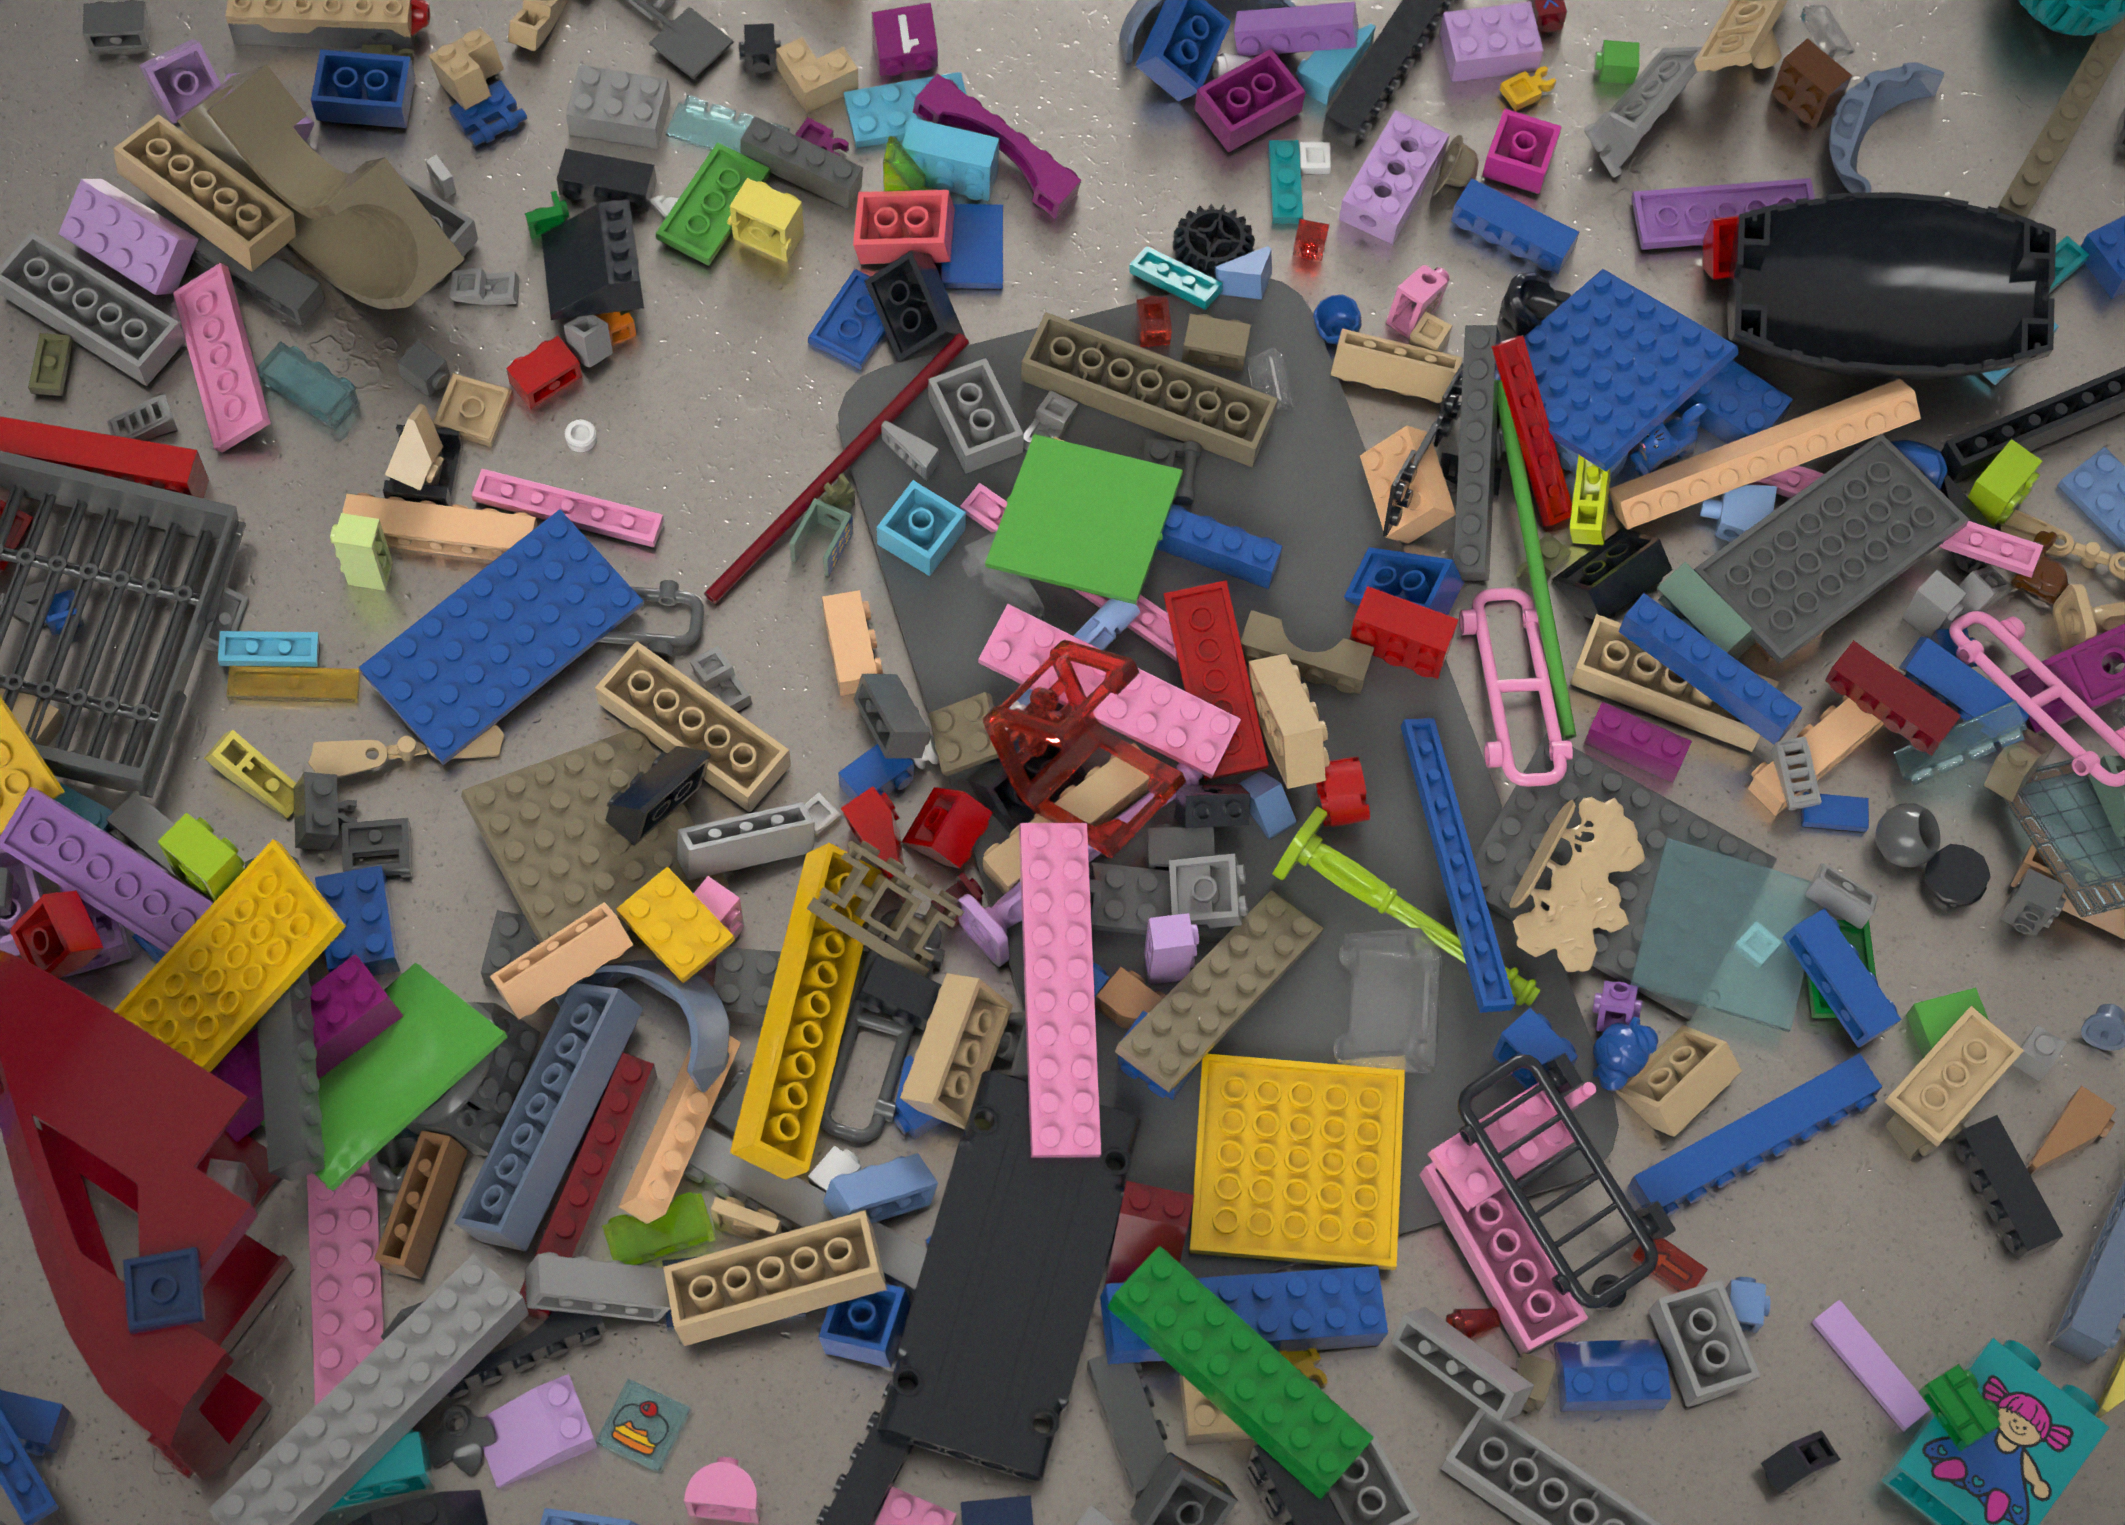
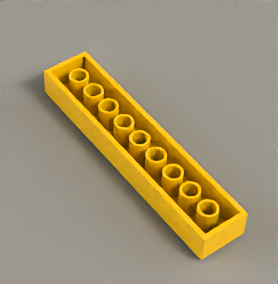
M831 843L806 853L730 1150L731 1154L784 1180L809 1172L864 946L861 942L807 909L813 897L816 899L820 898V891L823 887L837 895L854 868L853 865L842 859L843 854L848 852ZM860 859L859 862L870 868L861 883L870 888L882 871ZM856 895L852 896L845 909L835 902L830 906L860 926L865 922L854 914L863 900Z

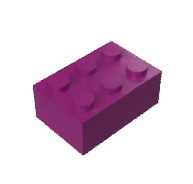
M1269 49L1198 88L1195 110L1225 149L1230 152L1301 113L1305 90L1274 51Z

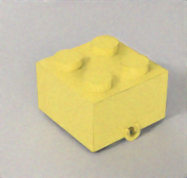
M749 178L745 180L730 205L731 215L728 218L727 224L732 225L733 239L788 262L804 235L802 201H799L792 194H783L776 191L764 182H756Z

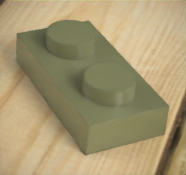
M39 333L28 386L31 394L63 395L73 345L71 335Z

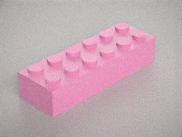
M1431 1163L1425 1166L1419 1175L1520 1356L1523 1352L1528 1354L1571 1331L1588 1319L1582 1306L1576 1302L1570 1292L1562 1295L1554 1287L1552 1277L1558 1273L1505 1188L1467 1212L1435 1164Z

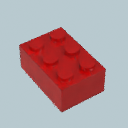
M1367 586L1355 615L1349 640L1374 647L1373 656L1384 659L1389 665L1403 666L1414 670L1416 674L1422 677L1438 679L1450 650L1459 619Z

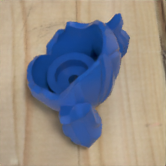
M1635 1016L1632 1018L1630 1025L1624 1023L1610 1025L1593 1046V1055L1598 1064V1067L1593 1070V1077L1599 1078L1601 1087L1609 1091L1620 1090L1625 1086L1628 1078L1638 1075L1646 1066L1650 1054L1654 1053L1657 1049L1659 1041L1657 1033L1649 1026L1640 1025V1019Z

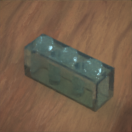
M280 341L257 367L262 384L334 430L343 423L359 404L355 392L356 388L351 381L345 377L339 379L331 374L327 366L319 361L314 363L309 360L304 352L296 346L289 347Z

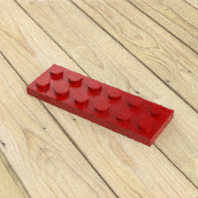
M1227 580L1163 593L1184 691L1241 719L1212 779L1203 775L1204 781L1268 768V760Z

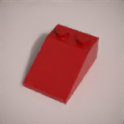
M872 786L840 808L850 830L860 844L864 840L880 850L877 857L885 862L891 857L904 865L901 836L896 823L900 818L895 811L894 804L885 792L879 795L874 786ZM875 864L882 871L883 877L891 881L894 875ZM895 892L900 901L904 904L906 898L902 897L901 895Z

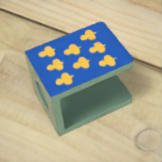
M814 498L790 541L791 561L797 562L818 523L836 530L837 532L823 556L824 575L829 577L853 535L852 514ZM827 514L834 516L839 521L831 519L827 516Z

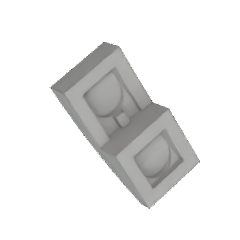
M482 268L455 270L452 272L450 298L452 301L481 305L517 304L519 276L516 271L486 274Z
M1050 390L1036 410L1035 419L1024 433L1023 448L1028 450L1034 434L1060 439L1072 419L1078 403Z
M718 646L690 660V664L705 690L737 712L752 704L750 694L734 673L733 666Z

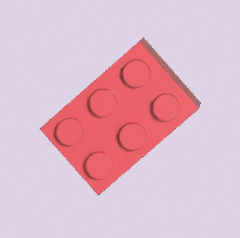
M949 190L858 192L853 246L860 264L892 263L911 250L930 254L934 263L950 262L955 208Z

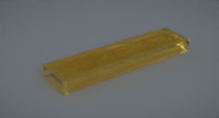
M230 666L226 696L228 700L358 703L361 672L359 669Z

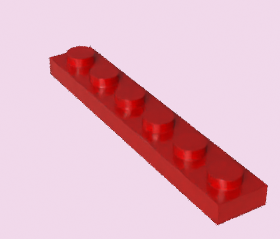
M1515 336L1491 347L1543 525L1552 526L1571 517L1572 502L1553 436L1548 430L1550 426L1524 336Z

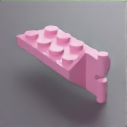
M1586 1082L1564 1097L1572 1112L1595 1094L1596 1087L1593 1083ZM1537 1083L1480 1119L1479 1122H1483L1539 1084ZM1541 1091L1484 1130L1497 1151L1501 1152L1557 1115V1112L1545 1093ZM1560 1120L1504 1157L1503 1160L1515 1180H1517L1575 1141L1562 1120ZM1459 1133L1428 1153V1156L1467 1212L1504 1188L1477 1143L1472 1146L1467 1145Z

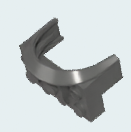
M467 1002L498 1028L504 1030L508 1037L405 1128L417 1135H420L422 1130L451 1136L474 1155L488 1156L515 1101L541 1032L523 1020H518L515 1015L497 1003Z

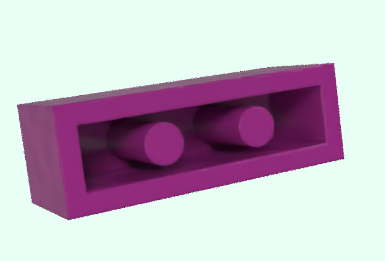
M1605 702L1601 703L1584 744L1671 783L1674 782L1692 743L1689 739Z

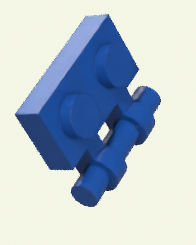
M501 80L488 86L491 96L465 110L459 103H456L449 107L450 115L465 135L475 130L477 131L469 136L474 147L483 142L487 144L495 140L494 136L507 129L512 131L518 127V123L527 119V115L522 108L513 113L511 112L517 108V103ZM497 118H500V120H498V121H496V122H494V123H492V124H490V125L488 126V123H490V122L496 120Z

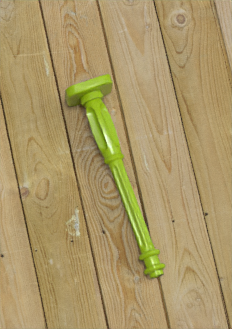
M1317 806L1293 838L1272 875L1280 880H1284L1297 862L1303 866L1309 864L1314 870L1367 905L1378 909L1380 914L1388 913L1466 964L1458 935L1399 897L1395 888L1391 889L1385 882L1378 879L1361 865L1330 846L1321 843L1323 839L1316 835L1327 817V812ZM1505 966L1512 995L1517 998L1516 1004L1521 1006L1525 1003L1531 1006L1540 992V989L1536 987V980L1530 979L1527 981L1518 975L1519 970L1517 967L1509 969Z

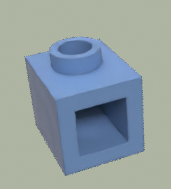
M1737 1277L1729 1282L1725 1290L1742 1331L1757 1333L1764 1325V1316H1768L1771 1300L1770 1296L1765 1295L1766 1284L1756 1283V1280L1751 1277Z

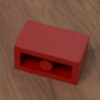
M559 336L543 341L534 351L524 357L516 358L506 368L509 383L530 409L582 377L579 360Z

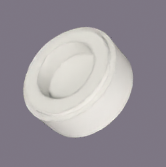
M582 419L571 422L565 429V439L568 447L576 452H586L592 449L597 442L594 425Z

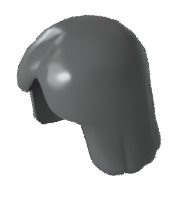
M417 1137L392 1139L368 1160L372 1181L377 1187L383 1190L400 1189L418 1140ZM402 1167L403 1169L400 1173L394 1174L390 1168Z

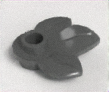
M464 1405L449 1407L441 1417V1428L430 1438V1462L432 1466L438 1467L452 1459L461 1470L473 1474L482 1461V1447L496 1443L494 1427L488 1420L475 1417L473 1411ZM463 1417L464 1425L460 1429H456L455 1421Z

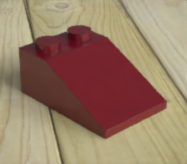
M1126 1181L1105 1285L1125 1283L1159 1246L1180 1263L1194 1195Z

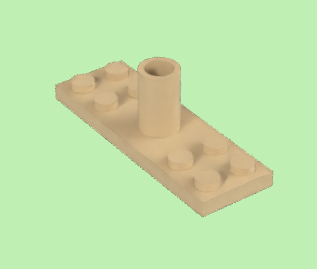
M1730 0L1694 61L1697 71L1710 70L1715 72L1727 66H1746L1750 63H1753L1755 68L1762 69L1776 64L1782 58V54L1772 28L1788 0Z

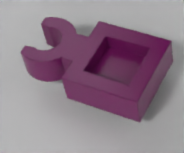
M809 117L806 118L795 134L838 156L840 154L834 152L837 149H841L844 152L849 151V143L845 139H833L834 132L832 129Z

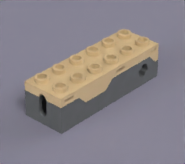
M228 0L226 20L234 44L362 49V44L392 45L393 50L408 48L414 51L416 33L426 28L430 23V5L425 0Z

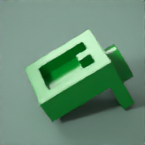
M557 191L550 192L553 206L547 208L540 207L525 213L531 240L541 238V234L565 222V219L570 218L566 201H559Z

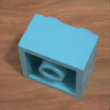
M913 480L877 526V545L926 575L931 576L966 530V512Z

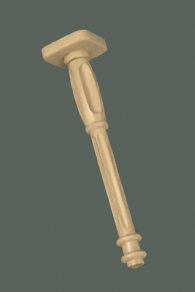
M2083 584L2068 585L2053 604V619L2062 652L2096 637L2097 633H2105L2124 624L2125 602L2092 607L2087 590Z

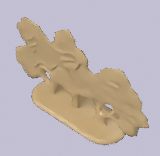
M1593 797L1583 798L1579 804V815L1582 823L1571 829L1566 827L1574 813L1575 802L1573 800L1568 801L1550 824L1510 901V908L1519 907L1530 894L1533 896L1535 907L1531 912L1521 914L1513 921L1515 933L1519 937L1516 942L1517 946L1534 957L1556 949L1557 957L1567 972H1575L1577 970L1585 972L1592 967L1598 950L1594 942L1593 929L1599 927L1612 933L1629 925L1625 911L1619 906L1621 902L1619 889L1609 883L1608 877L1612 872L1631 871L1644 862L1645 855L1642 845L1637 840L1638 832L1634 822L1624 816L1623 806L1617 802L1616 798L1604 803ZM1587 821L1593 823V827H1586L1584 825ZM1581 832H1591L1594 834V839L1582 842L1575 839V835L1581 837ZM1560 838L1568 840L1572 847V858L1566 865H1559L1550 859ZM1575 844L1581 845V852L1576 850ZM1545 866L1552 869V887L1550 890L1536 889L1535 885ZM1542 901L1550 906L1548 911L1541 907Z

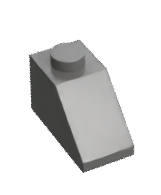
M1992 566L1972 571L1959 585L1967 593L1961 603L1965 608L1959 617L1972 611H1988L2014 587Z

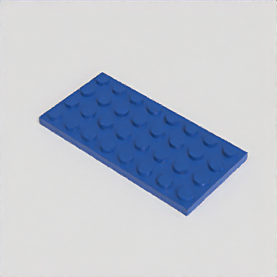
M559 509L358 668L362 675L441 764L444 765L642 607L644 603L641 597Z

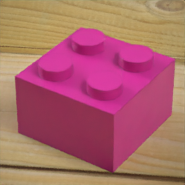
M1504 108L1487 154L1482 176L1540 194L1562 126Z

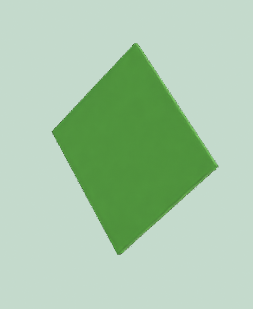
M416 962L384 989L403 1014V1017L319 1079L318 1095L319 1107L322 1113L321 1131L322 1141L325 1146V1169L313 1174L332 1191L340 1186L508 1037L504 1030L498 1028ZM263 1120V1121L260 1123V1125H261L262 1127H264V1128H265V1120Z

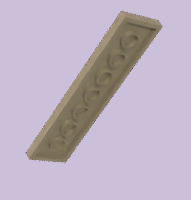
M1271 890L1242 919V925L1235 926L1118 1043L1115 1052L1169 1093L1318 940L1324 928Z

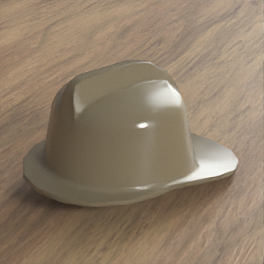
M1457 135L1452 140L1444 154L1439 177L1433 188L1432 196H1435L1444 184L1456 187L1467 186L1471 178L1476 179L1479 164L1477 153L1463 143L1462 135Z

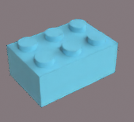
M910 117L901 146L902 181L908 182L913 186L949 190L950 193L964 195L973 200L982 199L989 201L998 174L999 138Z

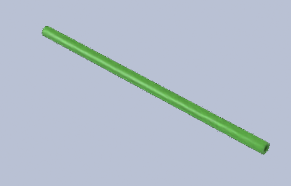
M1499 380L1498 411L1561 737L1562 740L1575 738L1577 735L1524 457L1502 381Z

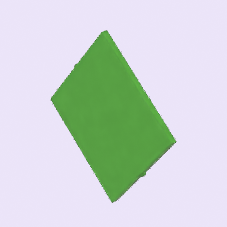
M1034 434L1011 496L1007 498V506L985 561V567L1137 605L1158 543L1163 539L1162 532L1182 479L1183 470Z

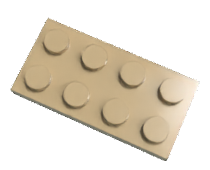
M1971 1006L1884 1102L1938 1147L2024 1050Z

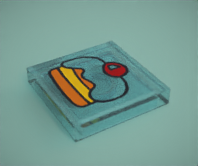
M627 1379L596 1439V1444L660 1473L691 1412V1407L631 1379Z

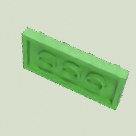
M717 142L656 231V239L709 266L732 232V225L727 224L728 218L731 215L730 205L745 180L749 178L756 182L761 181L765 183L770 176V168Z

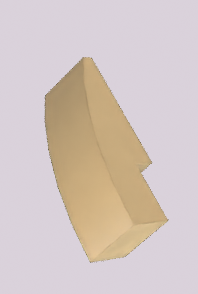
M523 0V8L510 20L508 42L536 51L553 29L568 0Z

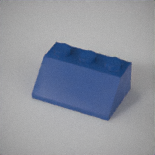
M1658 1339L1554 1343L1560 1412L1664 1409L1671 1400L1668 1364Z

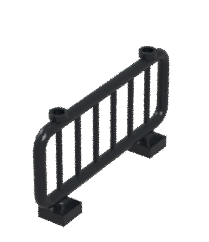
M1566 1053L1555 1056L1544 1064L1531 1055L1518 1054L1469 1084L1460 1093L1458 1112L1465 1125L1459 1128V1134L1467 1145L1472 1146L1477 1143L1558 1274L1552 1277L1556 1290L1562 1295L1570 1292L1579 1305L1588 1309H1598L1638 1284L1655 1270L1658 1263V1250L1653 1240L1669 1236L1676 1231V1228L1659 1201L1646 1203L1634 1211L1561 1094L1583 1083ZM1520 1068L1529 1069L1539 1085L1480 1123L1471 1108L1472 1100ZM1543 1091L1557 1112V1115L1501 1152H1498L1484 1129ZM1562 1120L1576 1144L1517 1182L1503 1158ZM1580 1150L1594 1171V1174L1535 1212L1521 1188ZM1599 1179L1613 1203L1554 1242L1540 1218ZM1617 1209L1631 1230V1233L1573 1272L1560 1252L1559 1247ZM1636 1238L1644 1252L1643 1262L1598 1294H1588L1577 1278Z

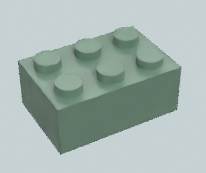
M1686 562L1657 587L1660 597L1658 602L1661 606L1736 660L1755 643V639L1751 636L1753 628Z

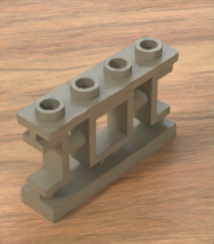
M850 840L847 845L850 847V850L847 854H843L842 859L854 866L837 895L823 887L820 891V898L816 899L813 897L807 909L888 960L925 977L930 970L926 967V964L935 957L922 948L939 920L953 928L956 923L954 921L956 916L962 917L965 911L955 906L958 899L944 890H941L939 895L931 891L930 888L933 883L917 873L913 879L904 874L907 867L891 857H889L887 862L878 858L880 850L863 840L859 846ZM861 856L866 857L893 874L894 876L891 881L879 874L870 888L862 884L861 882L870 868L859 862ZM887 887L906 898L905 903L890 927L870 916ZM917 889L946 907L943 913L930 907L923 920L914 916L922 900L911 894L913 890ZM853 895L863 899L854 914L864 920V924L860 926L832 909L830 907L831 904L835 902L845 909ZM906 927L913 930L915 933L906 946L917 953L915 958L883 940L885 935L887 934L898 941Z

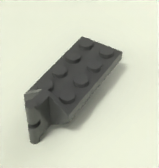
M1093 862L1090 865L1089 882L1092 930L1146 935L1149 918L1172 915L1169 871ZM1208 924L1197 925L1199 941L1219 943L1227 935V927L1209 928Z

